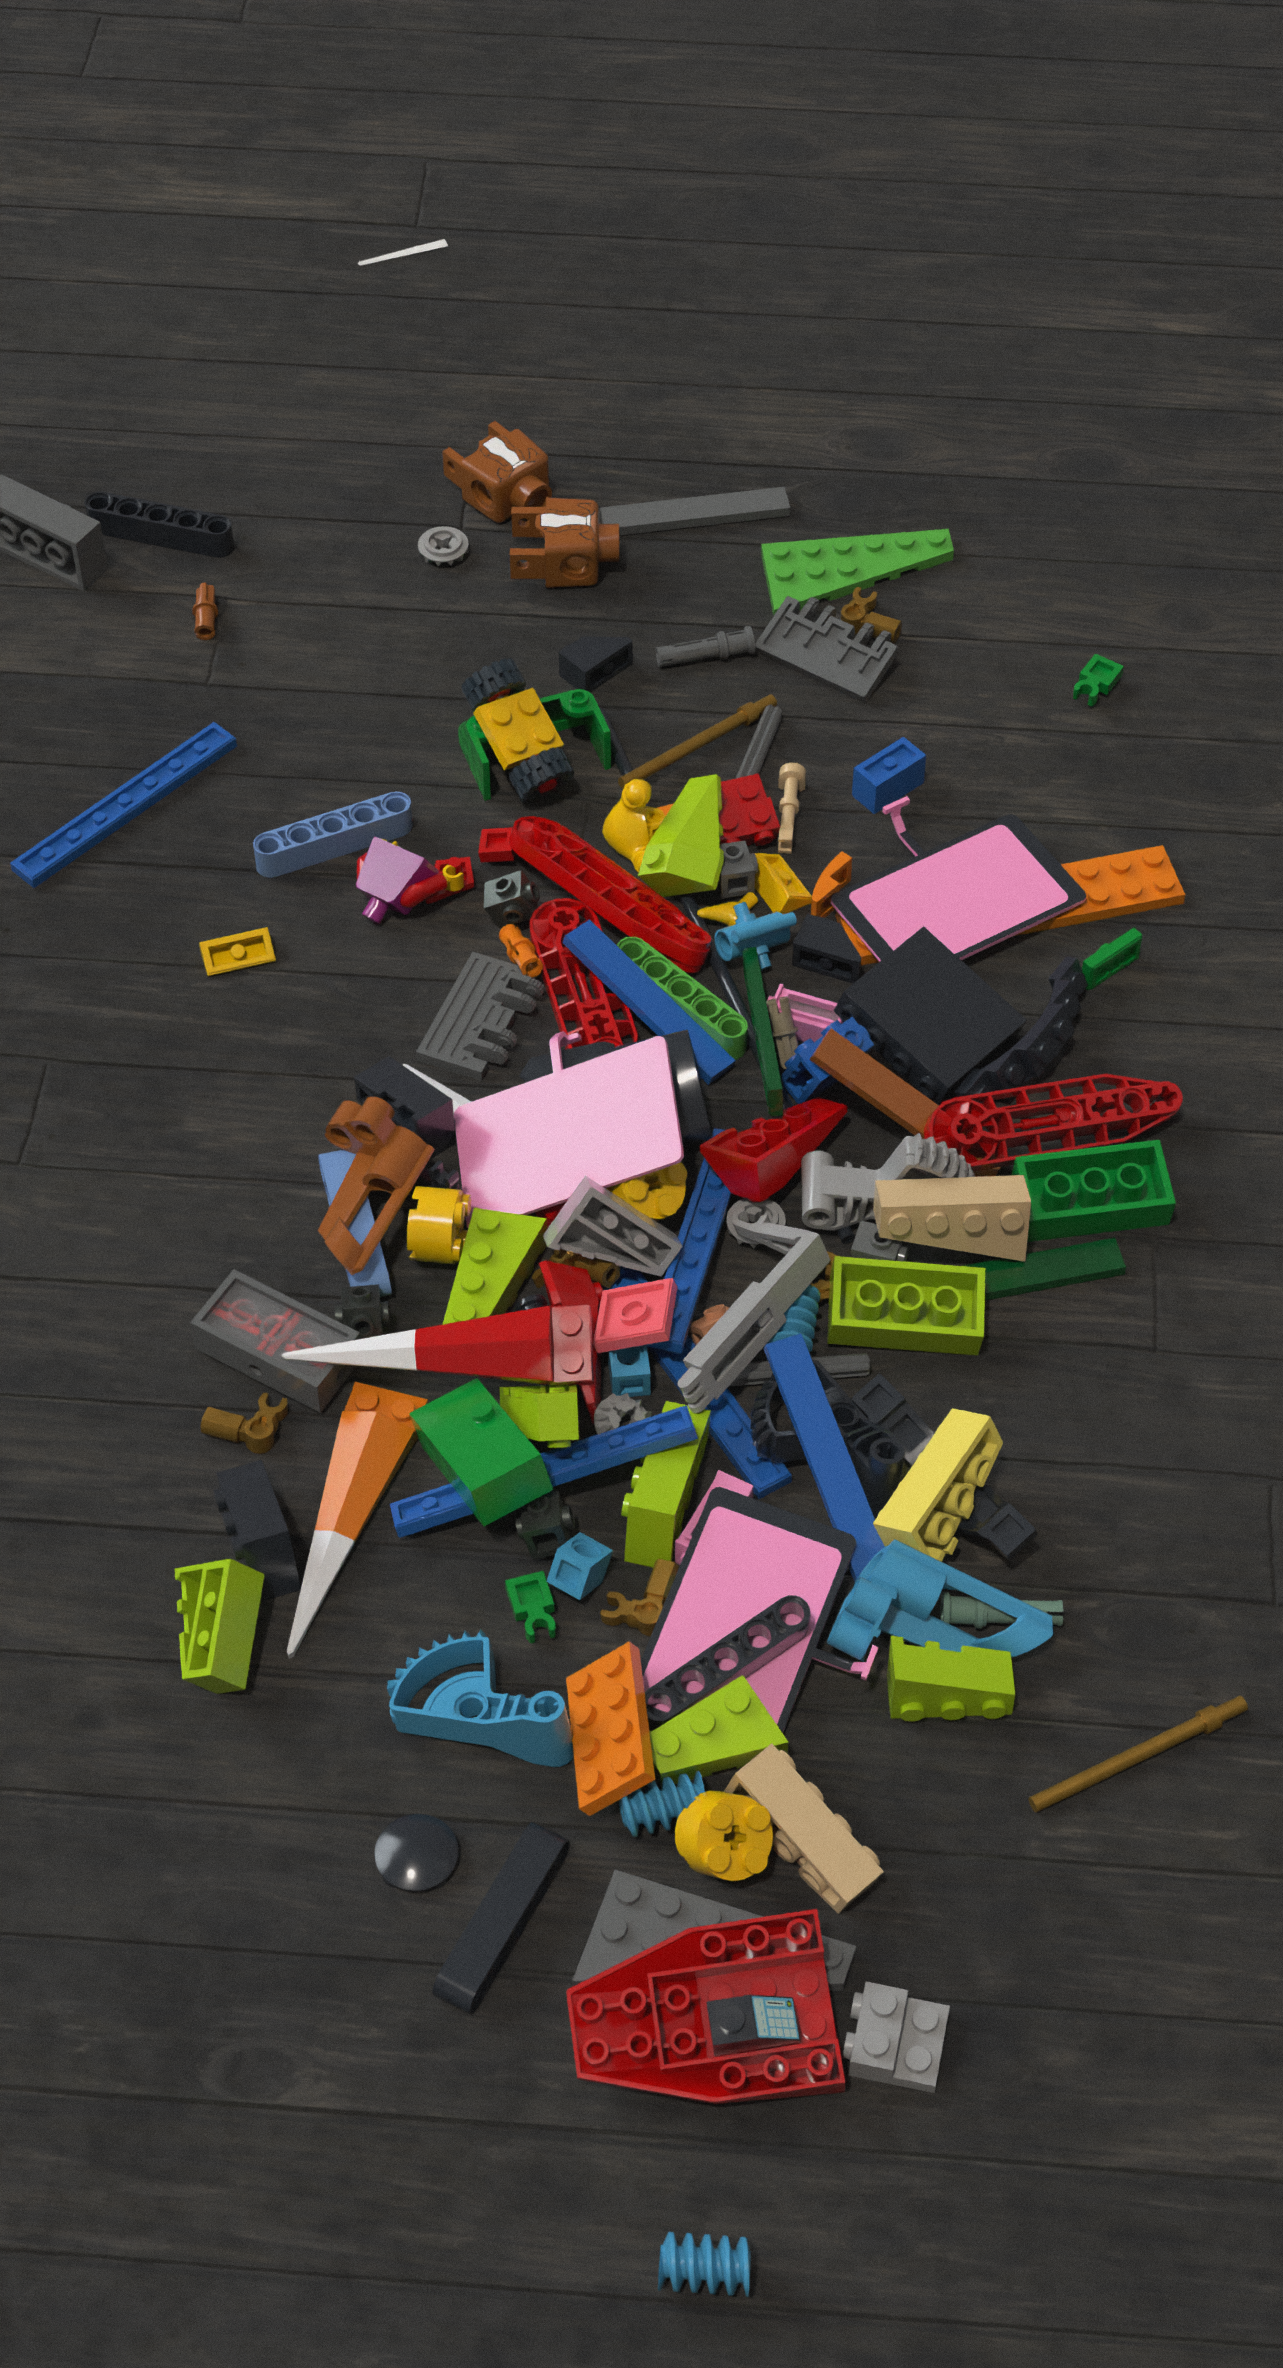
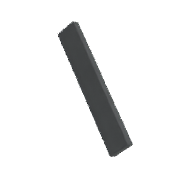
M785 487L600 508L602 524H619V536L790 516V504Z

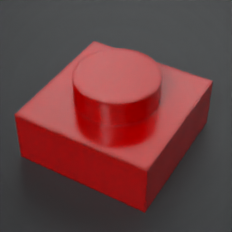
M513 827L482 829L478 850L481 863L514 861L515 851L508 842Z

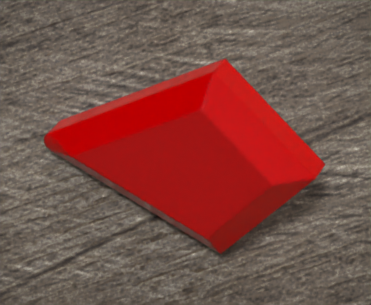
M452 857L445 860H436L434 867L442 875L443 868L447 865L455 867L456 875L462 872L464 874V887L459 891L453 892L445 889L431 895L426 899L427 904L474 887L470 857Z

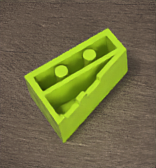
M576 1385L500 1387V1406L528 1439L547 1441L548 1448L571 1447V1440H579Z
M233 1559L175 1568V1579L181 1582L182 1599L177 1601V1612L183 1614L184 1632L179 1634L182 1679L216 1694L245 1690L264 1574Z
M891 1636L887 1668L890 1719L901 1718L905 1721H918L927 1717H942L947 1720H957L964 1716H984L985 1718L996 1719L1004 1715H1012L1015 1687L1011 1652L964 1645L961 1647V1652L941 1650L939 1642L926 1641L925 1647L905 1645L903 1637Z
M743 1675L650 1732L654 1774L661 1787L664 1777H670L674 1784H678L680 1774H687L690 1780H694L696 1771H700L701 1776L706 1777L712 1775L713 1772L737 1767V1769L742 1768L771 1743L778 1751L783 1750L788 1754L787 1739Z

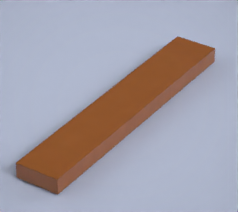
M831 1028L809 1060L914 1135L920 1133L922 1139H924V1127L927 1119L939 1105ZM975 1148L969 1150L978 1160L984 1159L986 1156L982 1150ZM995 1153L988 1160L997 1159ZM1001 1167L973 1171L975 1177L996 1176Z

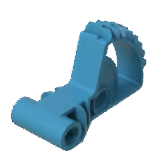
M480 1629L476 1637H470L465 1630L461 1639L455 1640L449 1634L447 1642L441 1645L433 1640V1649L429 1651L419 1647V1658L416 1660L407 1657V1669L396 1668V1680L388 1681L387 1690L391 1696L389 1702L390 1715L399 1732L491 1746L530 1763L551 1767L566 1765L574 1757L573 1735L563 1698L558 1693L543 1691L537 1693L531 1699L525 1698L524 1694L510 1696L509 1693H496L495 1659L489 1638L486 1637L482 1629ZM484 1663V1671L462 1673L440 1684L426 1700L423 1710L408 1708L416 1693L441 1673L466 1664Z

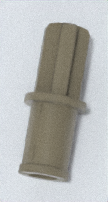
M789 996L779 997L781 1013L778 1011L776 998L766 1001L773 1027L772 1036L775 1037L780 1065L783 1069H787L784 1063L795 1055L794 1050L798 1047L795 1032L799 1031V1029L794 1027Z

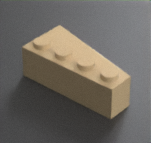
M1024 1175L875 1180L873 1211L880 1238L1025 1262L1031 1199Z
M772 1743L736 1772L724 1790L727 1793L749 1797L768 1809L773 1831V1850L784 1861L786 1860L790 1863L796 1861L801 1866L799 1868L800 1877L838 1914L874 1884L884 1872L879 1867L880 1862L875 1853L867 1846H861L851 1835L852 1830L848 1822L841 1815L831 1812L824 1804V1797L820 1790L813 1783H806L797 1773L793 1759L785 1751H778Z

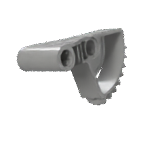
M920 1133L914 1137L906 1136L885 1164L877 1170L867 1169V1167L862 1165L860 1168H852V1163L848 1161L845 1162L844 1167L834 1166V1158L829 1153L812 1151L804 1155L801 1160L802 1221L810 1228L837 1230L860 1223V1221L875 1219L873 1211L875 1180L931 1178L919 1169L931 1172L941 1178L975 1177V1174L971 1169V1164L966 1162L965 1156L958 1155L956 1148L948 1149L946 1142L936 1144L934 1137L922 1139Z

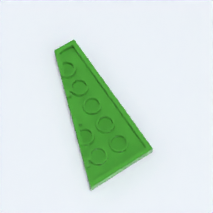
M949 529L761 544V555L773 616L787 596L799 601L801 607L799 610L801 611L811 597L818 600L825 598L831 601L852 594L857 587H860L861 590L873 587L874 582L887 577L891 581L900 578L901 572L910 569L921 571L951 561L954 554Z

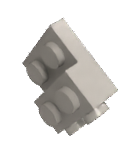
M866 1982L864 1993L855 1992L850 2018L858 2019L856 2033L847 2032L843 2058L850 2059L849 2076L935 2093L950 2006L908 1998V1990Z

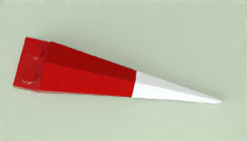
M590 1305L544 1306L285 1352L281 1355L287 1361L425 1371L554 1386L594 1383Z

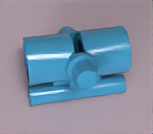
M746 902L733 906L738 918L735 920L736 925L719 929L715 933V947L719 956L725 961H730L743 957L744 948L756 947L760 971L771 967L772 965L767 955L770 952L769 948L787 943L790 940V927L797 924L795 914L793 912L786 914L775 912L756 918L754 913H750Z

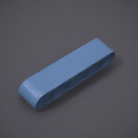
M390 792L258 835L253 842L257 872L264 877H277L370 847L374 836L386 839L387 841L408 834L413 827L411 800L403 792Z
M338 1150L318 1155L329 1207L356 1156L354 1153ZM368 1196L347 1228L360 1245H362L375 1223ZM379 1242L362 1271L351 1275L347 1270L346 1273L350 1287L379 1284L380 1297L391 1295L392 1292L385 1259Z

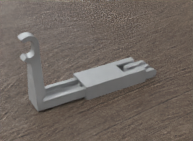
M744 1206L733 1213L731 1221L737 1234L771 1247L785 1254V1256L761 1283L753 1281L683 1359L688 1370L679 1379L677 1384L680 1391L683 1392V1396L692 1413H700L713 1398L717 1400L787 1321L784 1313L831 1261L819 1234L808 1230L773 1224L768 1214L760 1216V1219L755 1223H747L749 1215Z

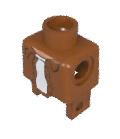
M494 421L488 424L489 436L479 441L478 450L465 459L451 447L443 450L444 475L462 489V498L466 503L496 523H502L511 518L512 507H546V497L552 498V490L549 487L548 456L520 429H514L509 432L498 422Z
M546 497V507H512V537H544L545 548H510L511 579H546V588L593 586L598 581L599 562H619V524H599V507L597 502L586 499ZM522 518H527V519H529V520H528V521H522V520H520V519H522ZM520 560H526L527 562L522 563V562H519V561H520Z

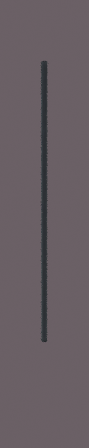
M600 708L611 731V754L623 776L633 770L632 765L605 709ZM649 802L645 805L651 807ZM693 894L678 895L689 920L705 930L712 938L707 958L730 1007L747 1021V1043L760 1068L752 1019L725 961L716 950L714 938L705 919L697 915V911L700 909ZM781 1083L784 1110L792 1107L793 1104ZM850 1226L836 1230L843 1244H849L854 1241L855 1235Z

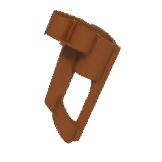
M368 1097L362 1106L353 1101H343L326 1126V1133L324 1134L327 1140L334 1146L356 1154L318 1229V1232L325 1239L324 1242L351 1275L364 1269L435 1150L414 1132L405 1127L396 1126L392 1121L395 1115L394 1109L389 1103L378 1097ZM370 1191H387L392 1195L362 1245H360L347 1228Z

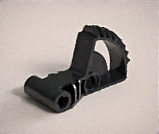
M812 1360L873 1516L877 1517L901 1482L905 1449L891 1431L869 1421L819 1361ZM773 1373L768 1381H764L761 1390L758 1391L751 1410V1438L753 1445L756 1446L757 1456L769 1458L772 1463L806 1459L792 1421V1430L777 1432L772 1425V1414L784 1402Z

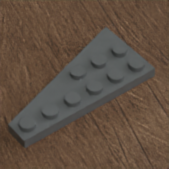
M614 1870L573 1977L572 1987L688 1928L763 1916ZM821 1935L829 1991H843L855 1956L856 1946Z

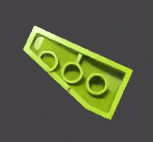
M717 774L689 779L646 846L638 876L662 897L716 890L724 862V851L720 848L719 839L723 835V826L719 823L718 814L722 809L721 778Z

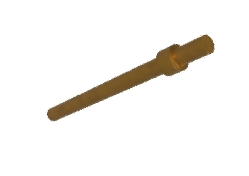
M770 694L755 703L748 702L739 707L737 713L621 776L618 778L619 786L624 789L625 785L633 779L644 780L737 727L750 725L759 719L766 706L773 705L775 707L777 705L776 698Z
M1241 1695L1217 1707L1209 1705L1197 1711L1194 1718L1029 1797V1804L1033 1811L1037 1813L1199 1733L1209 1734L1223 1726L1222 1722L1247 1711L1248 1705Z

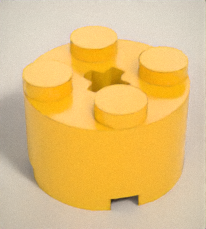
M679 1162L678 1164L606 1189L657 1222L676 1213L683 1203L686 1191L685 1180L687 1178V1170Z
M416 1186L412 1199H419L418 1206L415 1209H409L407 1225V1250L413 1251L409 1259L456 1264L457 1261H460L468 1231L464 1230L465 1216H470L471 1195L464 1194L462 1190Z
M707 1791L694 1797L695 1800L688 1808H684L681 1811L675 1827V1843L680 1856L685 1858L690 1865L689 1867L695 1872L724 1880L738 1881L760 1873L767 1866L773 1841L770 1813L767 1808L755 1800L743 1795L721 1791Z

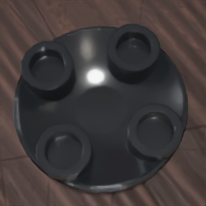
M411 1814L394 1820L381 1832L375 1846V1862L384 1883L389 1887H397L406 1891L442 1888L448 1882L449 1875L454 1870L458 1860V1843L452 1830L440 1819L425 1814Z

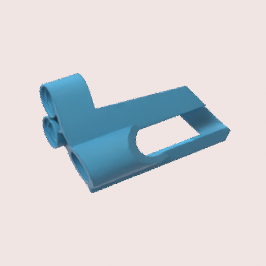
M894 1539L869 1561L858 1576L853 1589L843 1602L829 1634L827 1644L864 1662L866 1651L873 1637L878 1638L882 1631L892 1636L903 1637L904 1641L919 1647H925L926 1641L939 1642L941 1650L961 1652V1647L964 1645L1011 1652V1657L1034 1649L1053 1636L1052 1615ZM942 1589H950L964 1592L1017 1619L1005 1630L990 1637L979 1639L931 1616L930 1613Z

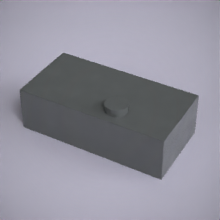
M2 474L0 475V550L82 591L88 589L108 570L100 522L72 509L69 505L62 504Z

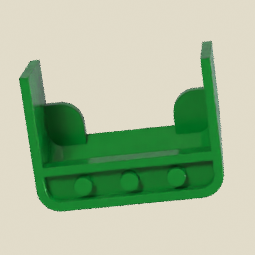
M575 689L539 698L557 732L584 725L604 770L611 769V731L594 696L590 692ZM472 716L459 726L458 739L484 801L491 799L489 761L484 750L491 749L492 747L476 717Z

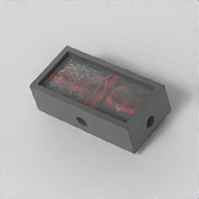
M235 1269L232 1270L190 1322L195 1349L320 1413L357 1367L355 1365L285 1360L281 1356L285 1352L361 1339L360 1332Z

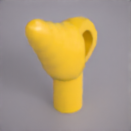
M748 892L739 902H727L702 908L697 911V915L700 918L721 922L727 926L736 925L735 920L738 918L733 906L746 902L750 910L758 902V898L754 893Z

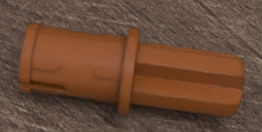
M206 582L201 583L200 587L196 589V604L192 608L195 617L194 633L201 640H209L214 637L215 618L218 615V607L215 605V588L213 585H207Z

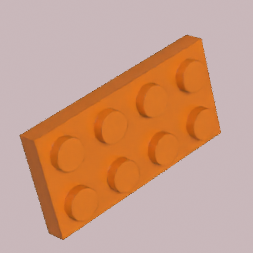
M630 1641L566 1678L579 1809L589 1816L655 1780L640 1651Z

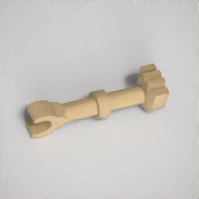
M786 763L781 766L779 771L778 788L784 789V797L779 802V811L782 815L779 829L778 853H792L794 821L800 805L797 799L798 790H805L806 769L798 763Z

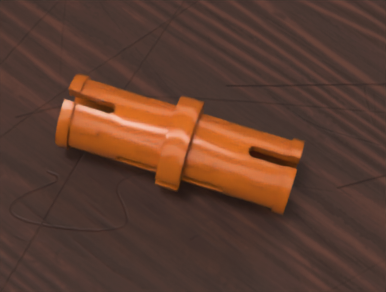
M514 924L504 926L499 932V939L507 948V955L510 961L519 966L523 975L532 978L539 975L543 969V964L535 954L533 943L522 935L518 926L516 928Z

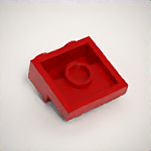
M759 773L721 782L722 809L718 814L719 823L723 826V835L719 837L720 844L745 840L747 845L755 844L762 846L776 839L780 824L771 797L767 798Z

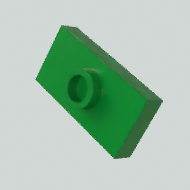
M1132 928L1113 942L1103 944L1096 953L1083 961L1082 971L1088 983L1086 990L1093 989L1139 958L1142 934L1138 930Z

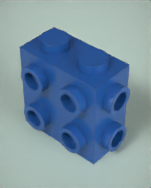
M853 1017L842 1024L838 1020L834 1021L821 1032L822 1037L815 1042L811 1038L803 1042L794 1050L795 1055L784 1063L787 1069L780 1077L781 1083L797 1104L812 1100L839 1081L809 1060L831 1028L866 1054L874 1046L865 1027L859 1025Z

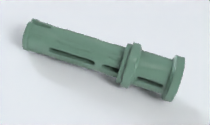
M949 1592L941 1593L940 1620L948 1624L974 1625L975 1629H982V1627H986L987 1623L1013 1624L1017 1619L974 1597L950 1596ZM1021 1600L1046 1613L1063 1612L1062 1600ZM1050 1614L1052 1615L1053 1625L1062 1626L1063 1616H1060V1614Z

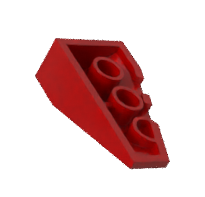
M818 1097L784 1109L783 1115L780 1118L765 1120L761 1117L753 1120L752 1128L737 1133L735 1128L722 1131L701 1144L700 1152L732 1194L745 1197L751 1202H762L787 1184L801 1167L803 1156L815 1151L847 1113V1105Z
M543 1261L539 1265L551 1307L590 1305L594 1383L579 1384L591 1421L594 1424L595 1410L601 1403L602 1353H597L593 1340L603 1290L599 1281L592 1283L587 1269Z

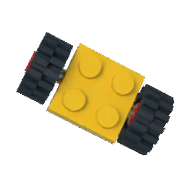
M505 658L501 659L499 663L498 661L492 662L490 666L482 667L481 671H475L472 674L473 677H468L465 683H462L461 690L502 768L507 770L515 767L513 772H510L509 779L522 802H530L532 799L535 801L540 796L545 797L549 792H555L559 786H564L567 783L566 781L572 779L575 772L562 750L564 743L534 688L524 690V687L527 685L513 659L509 658L507 660Z

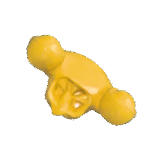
M633 779L625 785L620 801L612 808L605 819L602 833L608 844L619 854L630 860L635 870L639 873L646 846L666 816L659 808L645 806L652 795L651 785L642 779Z

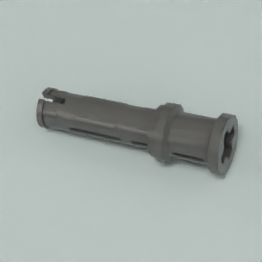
M746 626L742 631L731 633L718 631L715 637L655 647L658 667L661 668L711 657H719V659L726 660L729 659L730 655L746 652L749 655H753L756 652L752 628L751 626Z

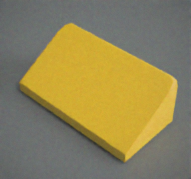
M755 853L758 864V873L755 874V889L773 913L781 912L786 914L812 903L811 894L780 854Z
M268 927L199 943L207 976L276 961Z

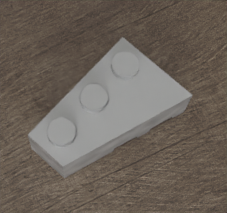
M586 1175L543 1235L548 1248L578 1253L586 1258H597L613 1262L618 1266L657 1276L663 1275L682 1248V1244L675 1233L641 1213Z

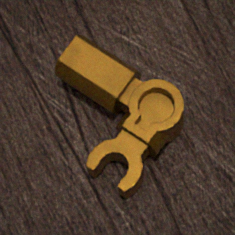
M855 588L852 601L841 610V620L853 625L855 634L868 622L875 626L872 638L877 639L883 630L888 631L892 634L890 643L895 644L901 633L902 622L873 612L868 614L876 606L877 592L873 591L870 597L862 598L861 588Z
M554 1249V1254L549 1259L551 1262L587 1269L592 1281H599L600 1285L610 1288L620 1277V1268L615 1263L597 1258H586L578 1253ZM540 1268L532 1276L537 1288H541L544 1284Z
M263 1393L258 1400L259 1411L248 1421L244 1416L207 1407L201 1421V1433L236 1443L243 1441L251 1452L258 1454L266 1453L274 1446V1434L278 1428V1422L283 1420L288 1413L287 1399L282 1398L277 1407H269V1394Z
M663 1559L656 1560L644 1592V1599L642 1600L633 1599L628 1601L621 1593L608 1592V1604L617 1606L618 1609L615 1611L601 1610L602 1622L610 1626L627 1623L628 1627L636 1628L642 1634L651 1636L678 1572L679 1565Z

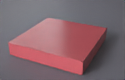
M668 1278L603 1290L593 1340L597 1353L669 1341L677 1294V1285L674 1279Z

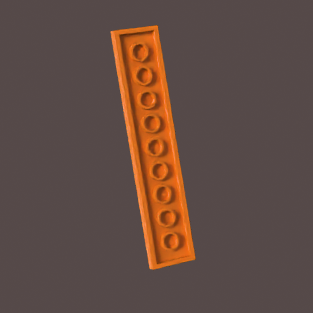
M1163 845L1061 864L1086 892L1085 902L1014 936L1184 904L1185 893ZM836 911L837 922L842 925L862 957L861 965L879 962Z

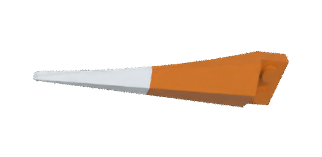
M359 1382L354 1383L345 1410L341 1413L287 1647L289 1659L294 1657L349 1552L388 1485L418 1439L409 1413L428 1404V1399Z

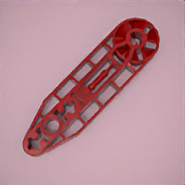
M534 816L521 817L514 822L508 842L510 847L520 857L625 934L644 940L683 971L691 973L700 971L708 956L712 938L705 930L685 917L676 906L563 825L546 818Z
M571 898L553 899L543 903L533 912L530 919V939L535 947L536 956L543 964L541 975L560 1032L564 1031L568 1036L577 1032L581 1035V1040L566 1045V1050L596 1042H610L615 1046L623 1045L621 1038L631 1034L633 1042L638 1041V1033L629 1007L614 993H605L603 987L605 984L563 944L565 935L583 924L579 923V915L586 919L583 923L590 919L602 931L598 917L593 909L582 901ZM546 968L558 969L560 976L550 980ZM583 972H586L588 975L595 999L592 998V995L589 992L586 983V977ZM571 975H575V980L579 986L583 1002L579 1000ZM555 994H566L568 1002L558 1006ZM622 1008L625 1020H614L612 1011ZM563 1020H575L577 1029L567 1033Z
M1111 1074L1093 1075L967 1095L944 1101L933 1111L924 1127V1139L934 1137L936 1144L946 1142L948 1149L956 1148L958 1155L965 1156L966 1162L971 1164L973 1171L1014 1165L1015 1157L1125 1144L1169 1120L1180 1109L1183 1096L1180 1088L1169 1081L1157 1082ZM1094 1084L1115 1085L1116 1089L1097 1092ZM1082 1086L1083 1094L1064 1097L1060 1089ZM1049 1091L1050 1099L1030 1102L1027 1095ZM1016 1097L1017 1105L997 1108L994 1100ZM1123 1103L1128 1104L1132 1108L1133 1113L1129 1112ZM1052 1113H1054L1053 1115H1047L1046 1117L1033 1118V1119H1022V1120H1020V1123H1014V1124H1013V1120H1014V1119H1021V1118H1027V1117H1033V1116H1039V1115H1045V1114H1052ZM1047 1125H1048V1126L1057 1125V1126H1054V1127H1048V1128H1042V1129H1036V1130H1029V1131H1023V1132H1017V1133H1015V1130H1014V1129H1017V1128H1021L1022 1130H1028V1129H1030V1128H1035V1127H1041V1126H1047ZM982 1127H986L988 1132L983 1131ZM1127 1129L1129 1133L1128 1136L1121 1139H1108V1132ZM1093 1134L1097 1141L1096 1143L1075 1146L1074 1137ZM1061 1140L1064 1147L1042 1151L1041 1143ZM1027 1145L1030 1151L1029 1154L1008 1157L1007 1148ZM971 1148L982 1150L986 1156L984 1159L978 1160L969 1150ZM995 1153L997 1159L988 1160Z

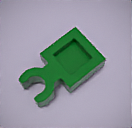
M1095 654L1079 674V682L1074 686L1073 699L1076 700L1081 694H1088V705H1095L1098 700V693L1102 692L1108 695L1123 676L1124 666Z
M544 1571L505 1580L506 1592L516 1622L526 1619L525 1636L530 1644L535 1643L534 1629L537 1627H545L550 1638H554L556 1635L555 1621L548 1614L554 1612V1602Z

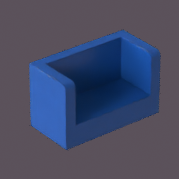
M902 737L854 767L853 797L873 814H876L884 806L895 802L924 783L926 755L905 737Z

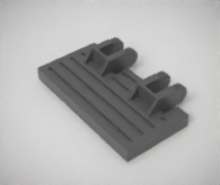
M787 596L755 643L756 653L866 704L899 654L898 646L890 643L892 634L883 630L871 648H868L866 645L873 636L874 625L866 622L855 638L851 640L855 634V628L853 625L835 618L837 612L835 607L831 605L826 606L814 623L811 620L818 611L820 601L813 597L809 598L797 615L801 608L799 601Z
M472 951L417 1049V1061L482 1081L488 1071L487 1061L504 1064L509 1054L503 1047L512 1048L517 1042L518 1038L510 1031L516 1020L515 1011H522L527 1014L533 1012L536 1003L532 997L542 996L545 989L544 985L537 980V976L532 978L523 975L518 965Z

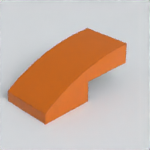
M843 851L827 865L820 875L812 895L811 915L825 918L834 911L835 908L831 904L832 895L839 892L840 889L851 881L852 857Z

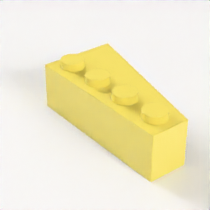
M951 1409L873 1522L885 1547L895 1539L941 1562L945 1554H953L958 1540L953 1536L961 1519H969L974 1508V1490L976 1486H984L1003 1445V1441L991 1416Z

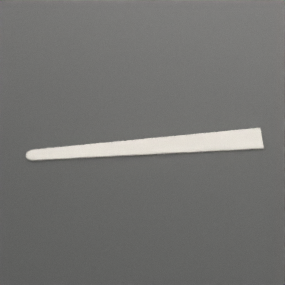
M445 239L360 261L358 265H366L448 246Z

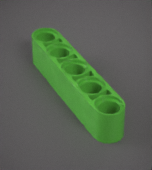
M626 937L620 940L617 946L735 1060L744 1056L747 1051L748 1024L742 1015L644 940L638 937Z

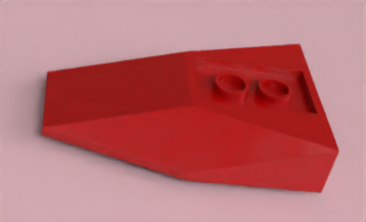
M817 1909L688 1928L566 1990L576 2072L579 2080L713 2104L845 2092V2078L839 2041L836 2037ZM745 1995L793 1997L800 2042L714 2056L706 2002Z

